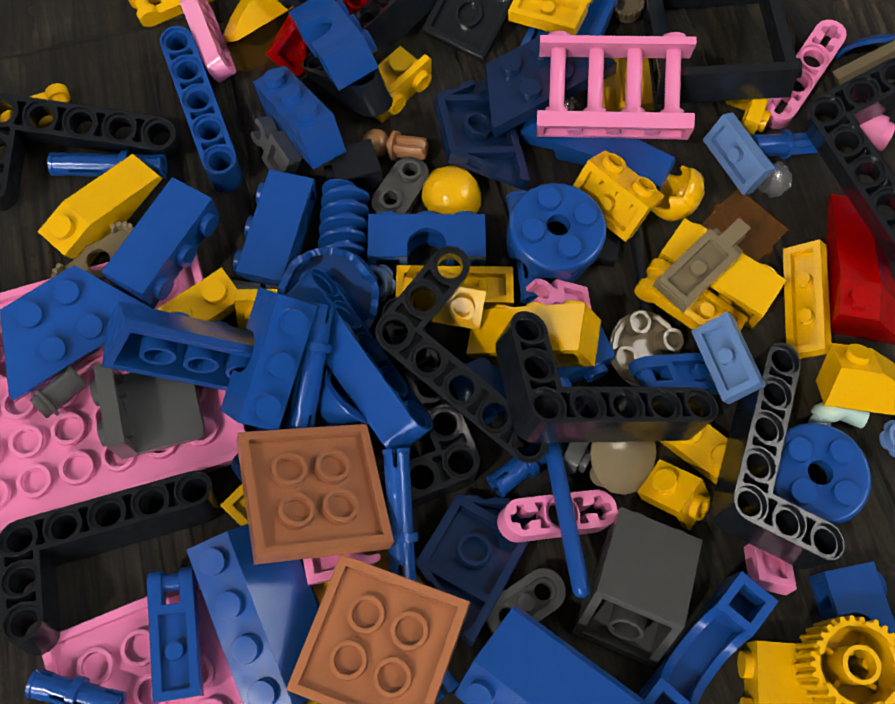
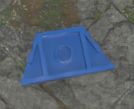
M73 265L0 309L10 398L13 401L20 400L36 388L41 387L67 370V367H73L105 347L108 321L118 301L125 303L142 302Z

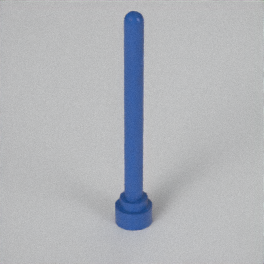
M549 443L545 457L572 591L576 597L585 598L590 593V584L560 443Z

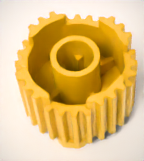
M853 615L814 623V627L806 629L807 634L799 637L802 643H797L795 646L799 652L793 654L794 659L791 663L793 678L801 683L799 685L800 688L807 689L805 695L807 697H814V704H895V633H888V626H879V621L876 619L865 621L864 617L855 618Z

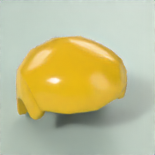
M450 165L437 168L431 172L423 184L422 201L428 211L435 212L436 214H455L460 211H470L476 214L481 207V191L477 181L468 170Z
M681 166L682 175L675 176L669 174L660 191L664 198L651 211L660 218L670 222L679 221L692 214L698 208L705 194L704 178L696 169Z

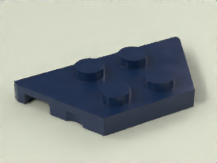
M540 36L486 64L492 133L495 137L537 116V110H545L546 107H549L551 57H539ZM566 57L564 101L588 89L589 57ZM604 58L603 80L616 74L617 63L611 58Z
M487 78L478 82L470 79L461 83L458 88H450L436 94L433 105L447 162L510 186L526 189L530 182V177L516 128L514 127L497 137L492 133Z
M457 494L415 562L416 573L424 585L470 601V607L459 635L470 648L473 647L530 542L517 543L509 541L498 529V515L510 502V498L493 497L491 499H481L478 496ZM516 513L511 517L513 523H520L522 528L528 522L536 520V514L531 518L522 519Z

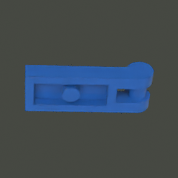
M701 353L643 356L633 360L628 365L632 377L638 379L641 387H697L708 391L711 395H719ZM654 374H659L661 381H657Z
M192 566L180 568L179 573L165 575V572L162 570L149 572L147 575L153 703L204 696L197 599L198 581ZM179 591L180 602L166 604L167 592Z

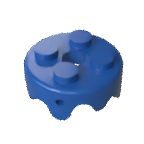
M549 183L532 188L518 199L511 211L507 227L508 255L512 260L516 258L521 260L535 278H556L572 283L591 264L597 261L606 239V222L603 212L589 194L577 187L561 183ZM554 221L561 222L566 226L568 232L564 235H554L548 230L547 224Z
M321 247L303 253L291 261L279 284L277 291L279 294L286 295L311 269H319L334 281L368 329L371 327L380 306V287L370 265L359 255L339 247Z
M807 423L787 429L773 494L835 526L845 523L856 516L866 504L871 491V471L862 449L851 437L829 425ZM810 464L819 465L824 469L827 475L825 485L816 484L810 479L808 474Z

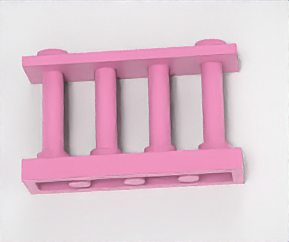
M553 31L548 35H540L539 57H551L549 107H546L545 110H537L536 137L688 140L694 130L695 113H684V110L680 108L681 59H690L697 43V37H686L681 32H670L663 36L570 35L566 31ZM566 57H589L587 107L583 111H568V108L564 107ZM604 58H627L626 108L622 109V112H606V108L603 107ZM643 58H666L664 109L660 112H645V109L641 108Z

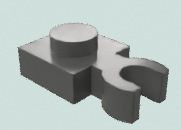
M270 116L256 118L255 123L260 130L252 131L250 135L253 142L264 150L261 159L267 168L296 174L302 157L284 130L277 131L275 122Z

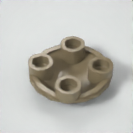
M643 310L631 312L620 319L611 332L609 343L616 355L611 363L623 380L631 386L641 387L638 379L632 377L628 365L633 360L643 356L680 354V349L684 344L681 331L677 328H672L658 314ZM654 374L656 380L661 381L659 374Z
M655 441L592 442L590 450L592 465L590 478L596 486L606 488L611 493L621 495L638 491L655 467L657 453Z

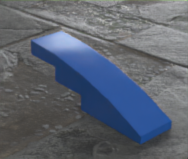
M537 116L527 120L518 133L522 143L552 149L558 160L586 165L589 159L604 150L617 154L626 162V166L639 176L651 180L658 191H661L675 164V157L639 139L536 137Z

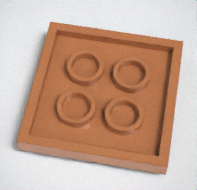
M367 424L238 432L236 443L254 565L390 549L394 540Z
M340 555L286 690L319 704H435L468 613L470 601L354 558Z

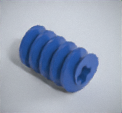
M330 179L322 185L323 196L321 197L322 209L320 211L321 223L319 225L320 237L318 239V248L339 247L350 250L364 259L367 256V251L362 245L367 243V235L363 232L368 229V221L364 218L369 214V208L365 204L370 200L369 193L358 188L351 181Z

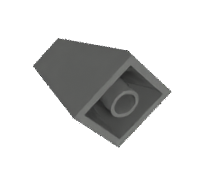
M620 507L614 522L607 531L589 581L590 593L587 597L583 598L572 634L654 668L685 628L703 540L689 535L680 529L672 528L647 518L639 512H633Z

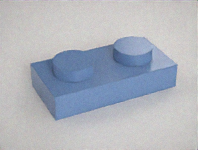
M734 113L723 114L702 139L743 195L753 193L775 170V167Z
M725 312L691 331L723 402L731 404L766 386L732 314Z

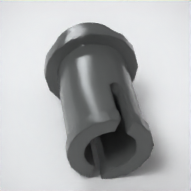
M71 366L67 367V370L41 391L37 388L33 391L36 395L30 399V402L46 418H49L53 413L58 416L60 414L59 408L82 389L88 387L87 383Z

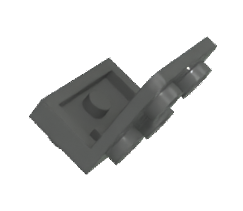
M102 363L93 365L95 381L90 382V392L97 407L100 406L102 421L97 422L98 437L103 447L107 446L122 460L199 440L204 436L205 427L196 385L132 372L123 375L119 370L102 367Z

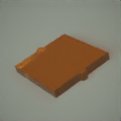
M275 19L238 41L226 43L236 68L234 76L256 69L265 70L266 66L275 64L265 55L279 32ZM229 20L218 23L222 35Z
M738 188L722 204H716L713 208V213L701 224L708 230L718 228L723 233L738 218L742 219L751 229L737 246L743 250L745 255L757 262L764 255L769 256L773 252V246L789 230L751 198L743 195Z

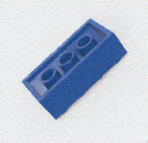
M118 301L107 325L102 367L226 391L233 369L243 371L251 359L254 349V334L252 331L232 327L222 321L209 322L191 318L182 312L169 313L148 308L142 303Z
M248 524L226 531L187 549L186 551L242 703L301 704L309 700L286 690L320 606L313 586H308L303 560L254 565Z
M516 605L510 610L477 655L454 693L465 704H649Z

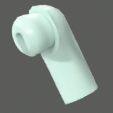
M821 402L814 405L811 409L813 414L809 418L808 423L831 426L832 422L840 420L862 429L868 421L870 412L824 406V403Z

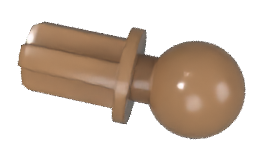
M371 129L362 138V141L372 140L378 159L389 154V158L392 161H397L399 157H414L423 160L428 154L429 144L424 137L401 135L399 131H393L389 137L381 129Z

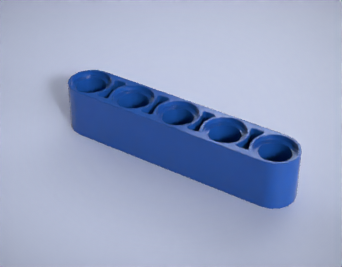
M172 26L167 28L161 34L160 45L210 184L215 190L223 193L232 192L241 185L243 174L194 38L185 27ZM222 167H228V168L225 169V170L217 171L218 169H220V168H222Z
M316 268L311 269L286 296L304 302L335 306L328 343L332 345L331 353L326 354L325 363L387 449L396 450L397 454L398 448L411 447L433 428V422L429 413L334 281L323 271Z

